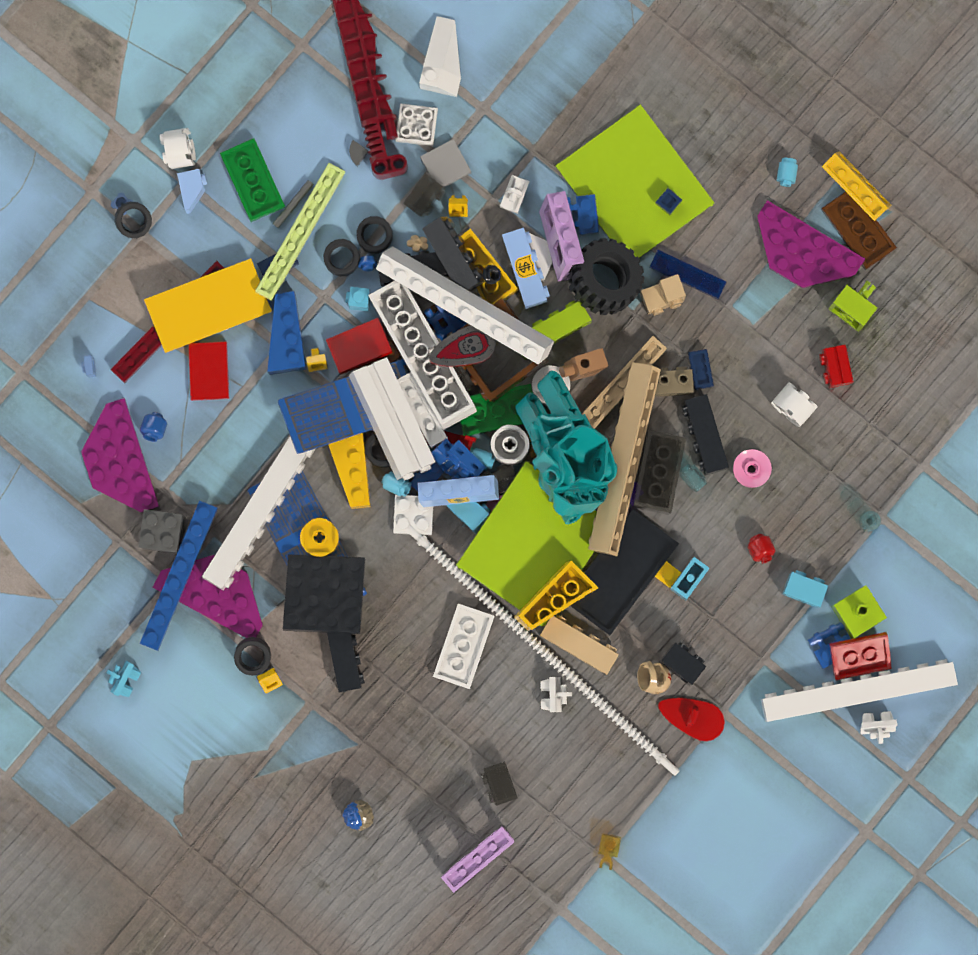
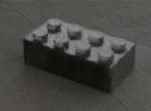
M651 430L646 432L631 507L666 515L671 514L686 438Z

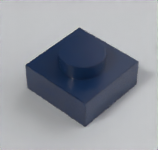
M667 188L655 204L671 215L682 202V199Z

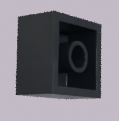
M675 642L659 663L665 665L673 674L691 686L706 668L703 664L705 661L697 654L692 656L688 653L689 648L683 643L677 644Z

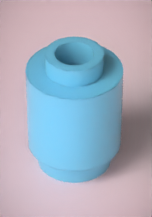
M782 158V161L779 163L776 181L780 182L781 186L791 187V184H795L798 169L796 159Z
M477 447L470 449V452L486 467L484 471H487L488 468L492 469L495 458L492 457L493 453Z
M392 471L388 474L386 473L382 479L383 489L395 495L405 497L411 489V483L408 480L404 481L403 478L397 480Z

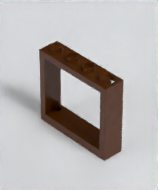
M501 298L493 304L495 307L519 320L505 299ZM467 323V324H466L465 326H463L461 329H463V328H465V327H468V326H471V325ZM545 358L539 364L532 362L493 392L473 364L462 366L464 370L468 369L471 374L469 378L482 389L480 393L486 401L489 399V401L495 402L549 361Z

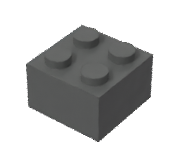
M144 509L138 548L177 554L181 546L185 516Z

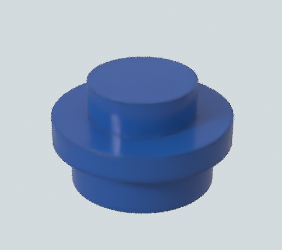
M363 256L358 262V267L363 271L369 272L377 267V261H375L373 256Z

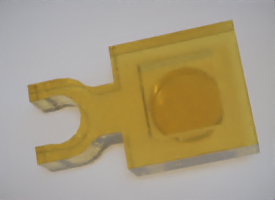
M602 833L598 854H602L604 857L600 861L599 868H602L603 862L607 861L610 863L609 870H612L613 860L611 857H618L621 837Z

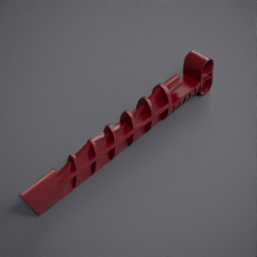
M332 0L361 126L365 128L363 134L367 135L365 141L368 142L366 147L370 148L368 154L372 156L369 160L373 175L379 180L401 176L407 172V160L401 154L387 156L380 125L384 124L387 140H393L398 137L394 121L397 117L396 114H393L387 102L392 96L390 94L384 95L378 84V81L386 79L387 75H376V60L382 58V54H376L377 34L374 33L368 21V18L372 17V13L365 14L359 0ZM398 161L404 163L402 168H395L394 164ZM378 166L385 167L382 173L375 171Z

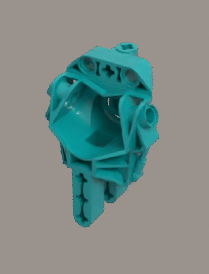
M549 371L539 381L537 387L551 414H547L540 399L533 393H528L516 405V411L530 436L533 449L537 455L532 463L534 464V470L538 468L540 471L539 486L549 495V502H553L554 510L561 515L565 524L568 525L579 520L584 513L593 512L605 501L608 493V484L617 475V463L614 461L607 438L591 426L585 414H581L560 374L556 371Z

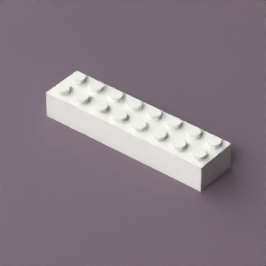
M393 281L368 295L442 429L444 430L477 412L454 368L439 366L429 361L430 353L439 342L410 290L399 282Z

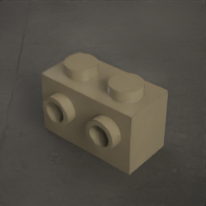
M677 367L676 370L669 371L668 368H659L661 371L655 397L692 395L694 393L692 369L688 370L687 367Z

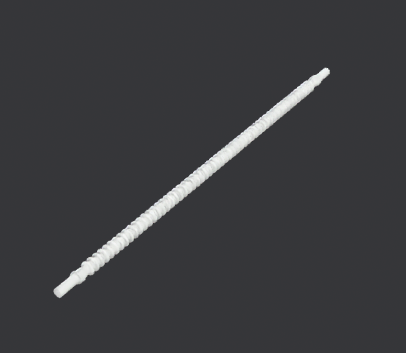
M409 524L405 530L418 541L417 544L424 547L426 552H430V556H434V560L438 559V563H442V567L445 566L446 571L450 570V574H454V578L459 579L458 582L462 581V585H466L467 590L471 589V593H475V597L478 596L479 601H483V605L487 604V608L492 609L491 612H496L495 615H499L500 620H504V624L508 623V627H512V631L515 630L517 632L516 635L520 634V638L525 639L524 642H529V646L532 645L533 650H537V654L541 653V657H545V661L550 662L549 665L553 664V668H557L558 673L561 672L562 676H566V680L569 679L570 684H574V688L578 687V691L583 692L582 695H587V699L590 698L591 703H595V707L599 706V710H603V714L608 715L607 718L611 717V721H615L616 726L620 725V729H624V733L629 734L628 737H633L632 741L636 740V744H640L641 749L645 748V752H649V756H653L658 764L661 763L674 776L678 774L680 770L666 758L667 755L657 750L658 747H653L654 744H650L649 739H645V735L641 736V732H637V728L632 727L633 724L629 725V721H625L624 716L620 717V713H616V709L611 708L612 705H607L608 701L604 702V698H600L599 693L595 694V690L592 691L591 686L588 687L586 685L587 682L583 683V679L578 678L579 675H574V671L571 672L570 667H566V663L562 664V660H558V656L553 655L554 652H549L550 649H546V645H542L541 641H537V637L534 638L533 633L530 634L529 630H525L519 622H516V619L512 618V614H508V610L504 611V607H500V603L497 604L495 602L496 599L492 600V596L487 595L488 592H483V588L480 589L479 584H475V580L471 581V577L466 576L467 573H463V570H459L454 565V561H450L451 558H446V554L443 555L442 550L439 551L438 547H434V543L431 544L425 535L422 536Z

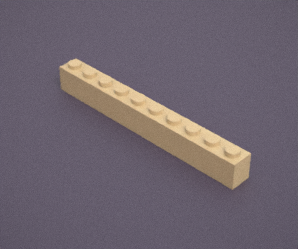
M632 362L628 372L629 378L624 389L623 404L620 407L619 421L615 427V438L611 445V452L615 463H617V475L608 484L606 499L598 507L593 521V532L589 539V550L613 556L618 555L661 369L653 365Z

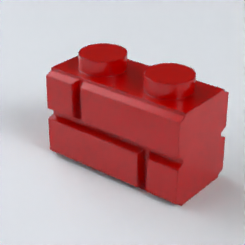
M846 345L823 349L821 351L822 354H819L821 366H825L826 373H823L824 383L828 384L829 388L852 384L854 381Z

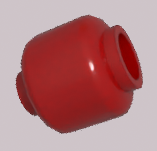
M758 534L749 539L750 542L747 548L755 562L764 564L772 560L776 549L769 536Z

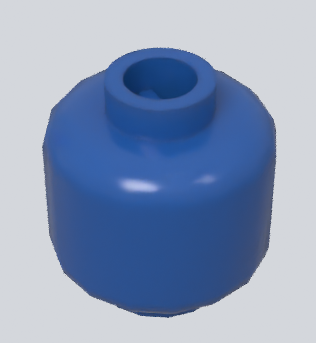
M158 412L147 414L143 418L140 433L144 439L157 442V440L162 439L164 436L167 421Z

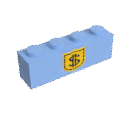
M524 228L502 234L525 308L528 309L547 303L546 297L550 295L547 286H543L541 279L544 278L541 267L537 268L535 264L538 258L535 249L531 250L529 243L532 240L529 231L525 232Z
M494 475L418 483L419 503L423 507L499 500L498 480Z

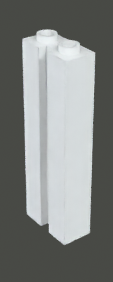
M384 358L369 366L353 371L349 378L396 479L403 478L405 481L414 477V473L417 471L424 473L430 470L435 460L388 359Z

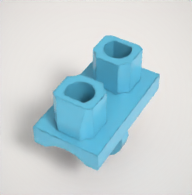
M125 661L122 669L118 665L115 666L113 671L108 669L106 673L111 675L108 683L113 685L110 692L116 696L129 697L133 687L125 683L128 677L137 681L141 671L128 661Z

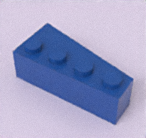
M294 291L275 294L267 372L269 375L306 370L307 366L296 294Z

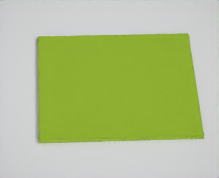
M641 104L555 166L577 196L595 194L599 226L609 239H615L619 244L621 242L626 244V248H631L634 251V256L639 258L714 204V201ZM667 188L682 199V202L671 215L655 204Z
M527 461L456 564L458 568L518 610H521L566 562L572 561L582 571L594 551L589 550V539L593 532V521L597 514L596 510L591 513H584L579 520L566 525L561 515L554 510L553 502H549V495L539 486L540 471L538 469L534 470L533 465ZM548 620L540 624V626L544 627Z

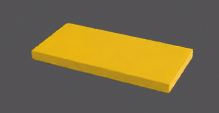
M251 258L144 299L165 353L272 312L267 298L255 292L260 280Z

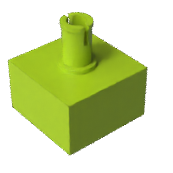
M869 281L865 282L858 293L846 285L828 309L858 332L877 310V307L867 300L876 289L872 284L869 290H867L871 284Z
M867 585L831 606L851 639L856 638L887 618Z

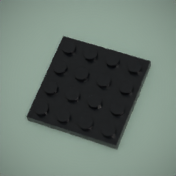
M288 554L283 631L361 634L365 557H317L313 555Z

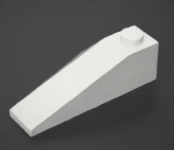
M437 16L419 82L420 89L457 97L461 74L455 20Z

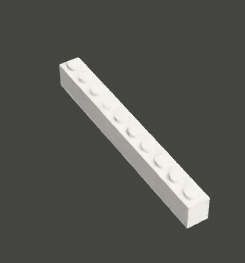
M392 246L382 253L376 268L378 271L536 364L541 363L548 357L554 343L552 339Z
M291 437L288 438L202 576L203 579L223 591L226 587L229 588L234 581L232 576L243 567L244 561L242 560L245 555L249 556L253 551L255 539H260L265 531L263 529L265 523H270L275 515L273 512L275 507L282 504L285 496H283L285 491L292 488L295 483V475L302 472L305 467V459L307 457L310 458L315 449L297 454Z
M947 659L935 661L936 665L934 666L924 663L917 665V669L910 670L909 667L898 668V673L893 674L888 670L879 672L877 677H872L871 674L862 675L860 680L857 681L847 678L842 679L841 684L834 685L833 681L822 683L821 688L816 689L814 685L803 687V691L796 692L795 689L785 690L784 695L777 696L776 692L765 694V698L761 699L765 722L958 685L953 662L948 663Z

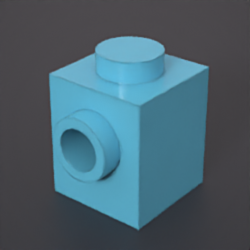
M351 287L350 292L346 293V303H349V309L369 311L370 298L368 295L371 294L370 289Z

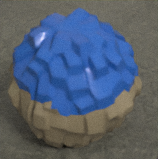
M362 800L353 801L342 814L344 822L351 829L362 831L373 824L372 808L368 802Z

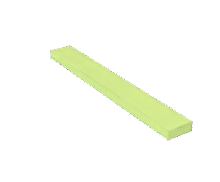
M331 163L327 164L255 290L257 294L273 301L275 294L280 289L345 175L344 170Z

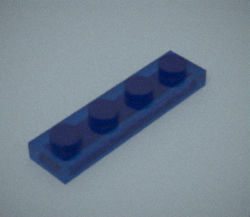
M657 250L649 267L668 277L678 274L681 283L717 300L726 285V281L660 250Z

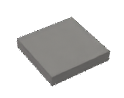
M454 139L420 156L438 190L471 174V170Z

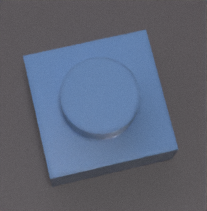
M92 355L84 356V362H81L82 372L86 373V376L89 378L96 377L94 357Z

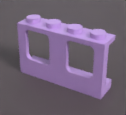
M562 191L547 194L539 211L557 281L568 280L567 276L570 274L569 271L572 265L584 263L566 192Z
M500 826L446 871L441 878L454 893L512 845L514 839L503 826Z

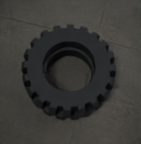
M606 238L593 240L581 249L584 263L572 265L569 271L570 274L567 276L568 282L571 283L569 288L571 292L575 293L574 298L576 301L579 300L582 303L581 306L585 309L588 307L590 312L595 314L599 311L600 315H607L608 313L613 315L624 310L641 292L642 284L644 283V276H642L644 273L643 266L639 265L641 262L639 257H635L634 251L631 248H626V244L622 242L619 244L615 239H610L609 241ZM593 264H602L612 269L618 278L619 289H607L599 284L593 274Z

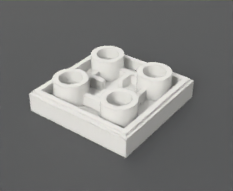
M400 104L396 142L433 146L438 108Z

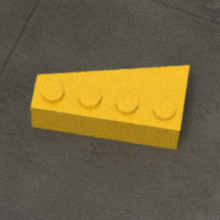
M471 229L461 235L464 240V247L473 255V262L482 273L488 265H495L501 271V278L497 283L487 284L484 282L477 287L483 300L493 305L501 298L508 300L519 291Z
M364 433L328 444L351 509L371 507Z
M568 561L514 618L527 631L532 630L587 594L598 589V587L572 561Z

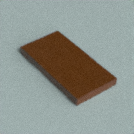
M846 191L821 208L849 249L865 258L862 264L865 270L897 248L877 220L874 221Z

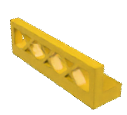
M840 151L836 152L822 166L874 221L892 206Z

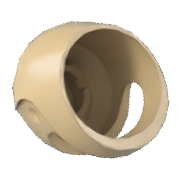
M651 661L642 663L637 675L639 687L642 691L651 694L665 692L671 684L669 669L661 663L652 664Z

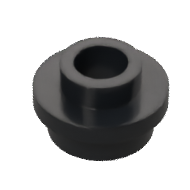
M488 265L484 268L483 279L487 284H495L500 280L501 271L495 265Z

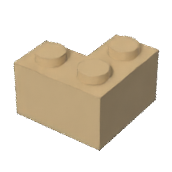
M678 274L660 280L659 284L643 289L640 292L647 314L652 313L653 316L663 313V309L668 307L675 309L682 306L681 303L684 302L686 297Z

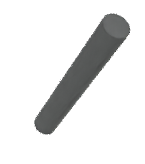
M307 180L273 222L276 228L282 225L314 184L311 181Z

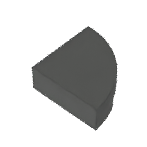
M354 140L351 142L349 149L352 162L358 167L368 154V150Z

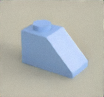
M200 169L177 173L184 209L187 214L193 211L205 192L204 185H207L205 173L202 174Z

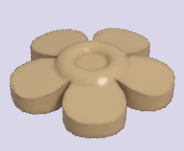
M413 235L407 241V246L412 247L414 252H419L420 248L427 250V238H419V236Z

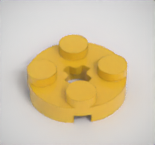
M312 519L301 530V545L307 553L313 556H327L335 551L339 543L338 530L327 519ZM319 532H321L322 536H325L322 543L314 540V536H318Z

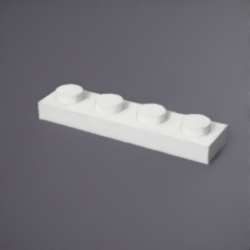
M410 372L397 379L430 448L432 449L444 439L448 440L412 373Z

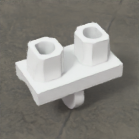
M512 175L500 208L518 214L530 181Z
M549 677V679L541 681V691H550V699L541 700V709L550 710V712H562V704H567V696H572V692H567L566 685H561V677Z
M891 711L882 712L880 714L881 721H874L873 713H864L860 727L861 735L870 734V739H877L878 744H883V738H889L890 732L896 731L897 719H893Z

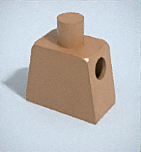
M603 348L571 358L564 363V366L559 367V373L562 378L569 376L570 381L594 376L609 365Z

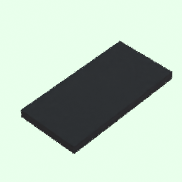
M633 509L625 521L618 555L613 556L599 553L584 573L598 589L576 601L570 607L610 636L679 543Z

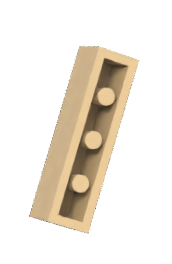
M558 614L556 617H551L540 636L607 675L619 655L615 653L617 649L609 644L606 646L600 644V639L592 634L589 637L582 633L583 629L575 624L572 627L566 624L567 620Z

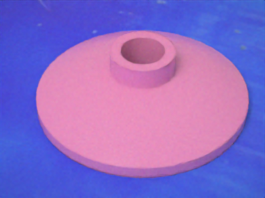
M746 450L740 453L734 461V476L745 487H759L766 483L771 475V462L761 451ZM749 466H753L755 468L754 473H750L748 471Z

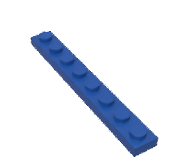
M199 501L140 644L159 651L218 510L217 507Z

